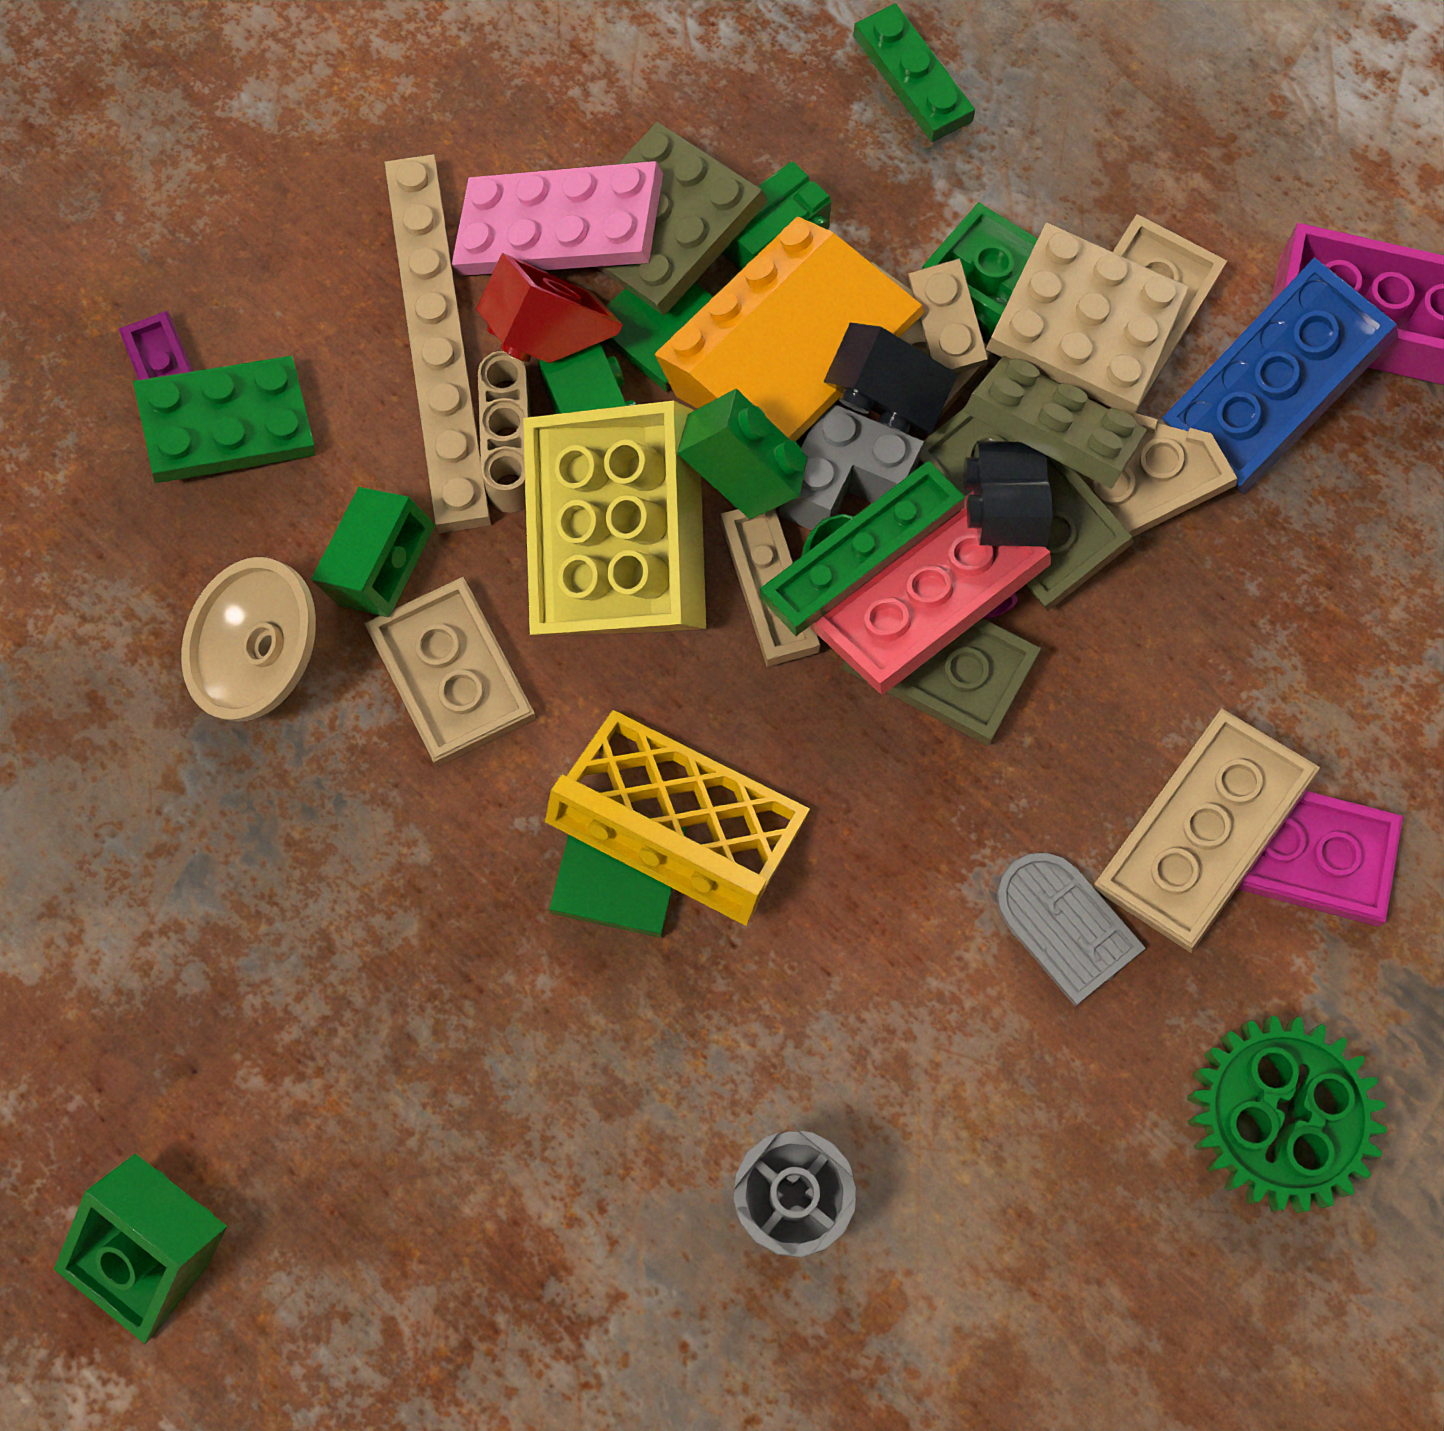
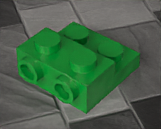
M978 202L924 263L922 269L960 259L984 342L991 339L1038 238Z

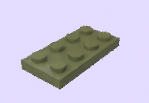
M964 407L924 440L920 461L924 464L929 460L964 496H967L972 490H964L965 457L975 456L976 441H1020L964 412L966 407ZM1046 455L1047 479L1051 488L1053 518L1048 546L1045 548L1050 551L1051 565L1025 585L1048 612L1131 546L1134 540L1074 469Z

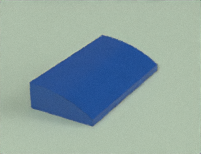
M1314 257L1162 417V420L1168 426L1189 431V428L1211 433L1237 477V483L1234 487L1245 495L1398 337L1397 323Z

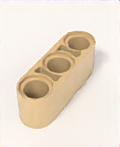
M501 350L486 356L480 363L478 370L481 472L489 502L494 508L502 512L513 513L521 511L526 507L523 418L531 417V395L524 362ZM502 381L515 382L507 388L495 387L496 384ZM511 427L517 429L516 432L508 436L496 435L502 428ZM506 475L520 477L513 484L501 485L497 483L498 479Z

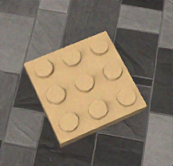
M1046 222L986 350L1001 357L1006 356L1010 359L1016 358L1028 361L1039 370L1041 375L1060 384L1074 385L1083 390L1088 397L1112 408L1125 411L1132 416L1139 405L1189 287Z

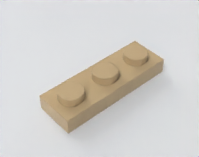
M775 508L751 520L739 509L722 513L721 526L766 666L769 667L819 653L820 643L817 634L810 626L798 636H795L760 598V588L793 563Z

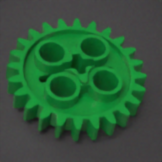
M1271 1016L1264 1020L1263 1033L1258 1025L1251 1020L1241 1026L1242 1039L1232 1031L1220 1037L1226 1052L1212 1047L1204 1053L1205 1058L1214 1069L1199 1068L1192 1075L1198 1082L1206 1086L1205 1090L1194 1091L1187 1095L1188 1101L1203 1107V1113L1187 1120L1188 1125L1205 1128L1207 1134L1194 1147L1196 1150L1213 1149L1216 1154L1209 1163L1207 1170L1213 1172L1226 1167L1230 1174L1224 1188L1227 1191H1231L1243 1184L1248 1185L1246 1203L1250 1205L1259 1203L1265 1194H1268L1271 1212L1283 1211L1289 1198L1297 1214L1310 1211L1311 1197L1320 1209L1333 1206L1331 1189L1342 1198L1354 1194L1355 1191L1348 1176L1359 1181L1370 1178L1372 1174L1361 1159L1372 1160L1381 1157L1383 1152L1369 1142V1138L1387 1133V1127L1371 1120V1113L1385 1108L1386 1103L1380 1100L1368 1099L1366 1091L1373 1088L1379 1082L1377 1077L1360 1079L1356 1072L1363 1065L1365 1057L1361 1055L1347 1061L1342 1056L1347 1044L1346 1038L1342 1037L1329 1045L1324 1042L1326 1026L1323 1024L1314 1027L1306 1035L1304 1034V1025L1301 1017H1295L1290 1020L1285 1027V1031H1283L1278 1017ZM1261 1059L1271 1062L1279 1071L1280 1081L1277 1088L1267 1086L1260 1079L1257 1068ZM1301 1065L1307 1069V1074L1304 1082L1295 1092L1299 1076L1298 1067ZM1317 1085L1325 1087L1333 1095L1335 1107L1332 1114L1323 1112L1316 1105L1313 1095ZM1291 1099L1288 1114L1296 1120L1294 1123L1282 1127L1285 1113L1277 1109V1106ZM1240 1113L1250 1115L1257 1122L1259 1137L1256 1143L1246 1141L1239 1134L1236 1122ZM1277 1136L1274 1161L1270 1163L1266 1160L1265 1154L1268 1146L1272 1144ZM1296 1139L1304 1140L1314 1151V1165L1310 1170L1303 1168L1294 1158L1293 1146Z

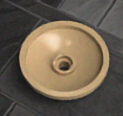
M247 558L230 565L220 572L206 586L197 599L185 627L181 662L184 680L191 697L208 714L234 722L259 718L280 705L302 678L314 647L316 615L310 590L303 578L294 569L270 558Z

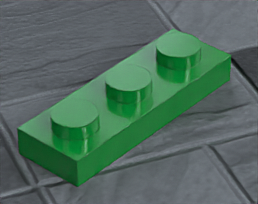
M896 3L854 23L853 37L931 143L973 122L975 108Z

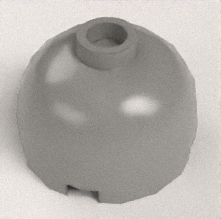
M787 1131L765 1137L747 1152L736 1173L733 1201L741 1226L756 1244L776 1255L801 1258L824 1251L844 1234L855 1212L856 1186L850 1163L833 1143L813 1132Z

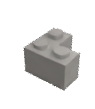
M833 404L812 425L801 447L802 451L808 456L800 496L780 505L778 516L813 530L823 518L838 515L848 493L873 503L918 468L924 441Z

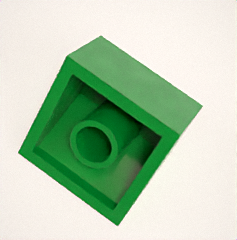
M134 1153L85 1191L54 1270L146 1344L210 1265L227 1226L216 1218L208 1208L200 1205L172 1183L163 1172L155 1169Z

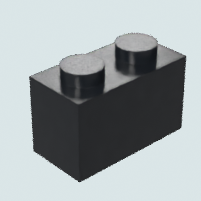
M850 322L823 382L842 393L839 398L842 404L862 413L868 414L872 410L879 414L878 422L905 434H908L910 429L932 434L958 374L883 327Z

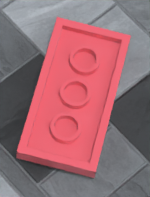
M973 491L965 496L963 509L810 626L821 639L882 696L1051 565L1050 551L1042 546L979 545L977 529L967 527V501L969 495H974Z

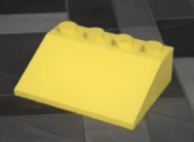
M673 400L523 418L530 635L653 633L706 629L701 475L677 454L687 415L695 410Z

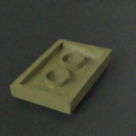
M1006 356L1000 359L975 389L964 410L966 414L1110 489L1114 487L1147 431L1146 428L1138 425L1136 420L1127 412L1116 408L1107 409L1088 399L1086 393L1080 388L1067 383L1059 384L1041 375L1039 370L1030 362L1016 358L1010 359Z
M982 618L886 693L989 746L1041 648ZM845 660L843 661V670L867 682Z

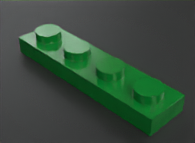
M928 460L760 588L761 600L795 636H798L963 509L965 496Z

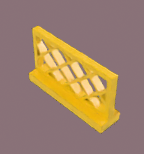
M612 710L567 776L562 774L552 787L545 823L747 926L757 909L761 896L804 824L810 809ZM617 732L635 741L639 752L613 756L608 742L613 734ZM600 753H601L602 758H601V759H597V757H598V756L600 755ZM674 761L685 767L688 777L663 782L656 763ZM645 765L652 784L625 788L619 770ZM608 772L614 790L599 793L580 782L584 776ZM722 785L734 791L738 802L713 807L706 788ZM694 790L701 809L675 814L668 795ZM657 797L664 816L649 819L634 811L631 802ZM771 810L789 819L790 822L785 829L763 832L756 813ZM744 816L751 835L726 840L719 820ZM707 823L714 842L700 845L685 837L681 827ZM776 844L775 848H774L773 851L771 852V849H770L769 846ZM757 848L764 867L757 874L737 864L732 853Z

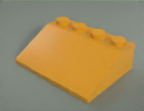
M797 216L725 287L712 297L697 314L677 331L655 353V356L677 398L698 409L737 388L750 402L761 408L767 418L790 440L796 442L842 394L823 381L849 323L880 326L900 338L925 312L922 304L834 232Z

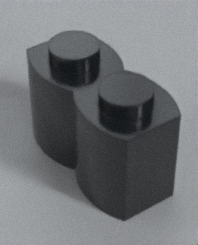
M976 441L975 456L965 457L963 482L964 490H972L974 492V495L968 496L967 527L977 529L979 545L1047 547L1053 514L1051 488L1047 479L1046 455L1022 442Z

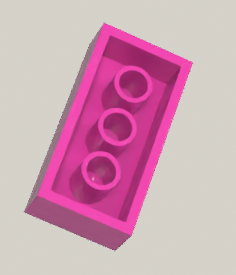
M1297 222L1279 257L1271 302L1315 257L1397 323L1398 337L1368 368L1444 385V255Z

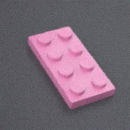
M653 161L469 177L452 266L460 276L492 274L502 253L542 270L649 263L663 172L658 163Z

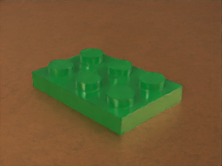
M292 355L133 381L155 484L315 456L312 433Z

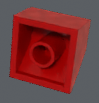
M505 253L501 254L476 307V310L488 324L487 331L502 342L500 348L510 356L525 362H529L531 356L551 363L618 335L623 326L592 291Z

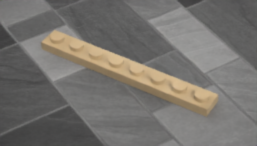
M435 155L385 161L436 528L439 534L490 526L486 487L481 472L478 434Z

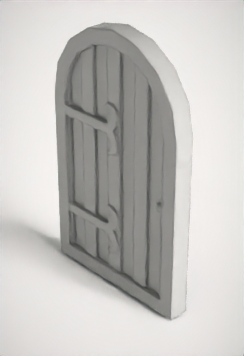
M1049 853L1028 854L1014 861L1000 879L996 895L998 911L1005 924L1074 1006L1078 1005L1104 982L1111 980L1115 973L1146 949L1085 879V876L1062 857Z

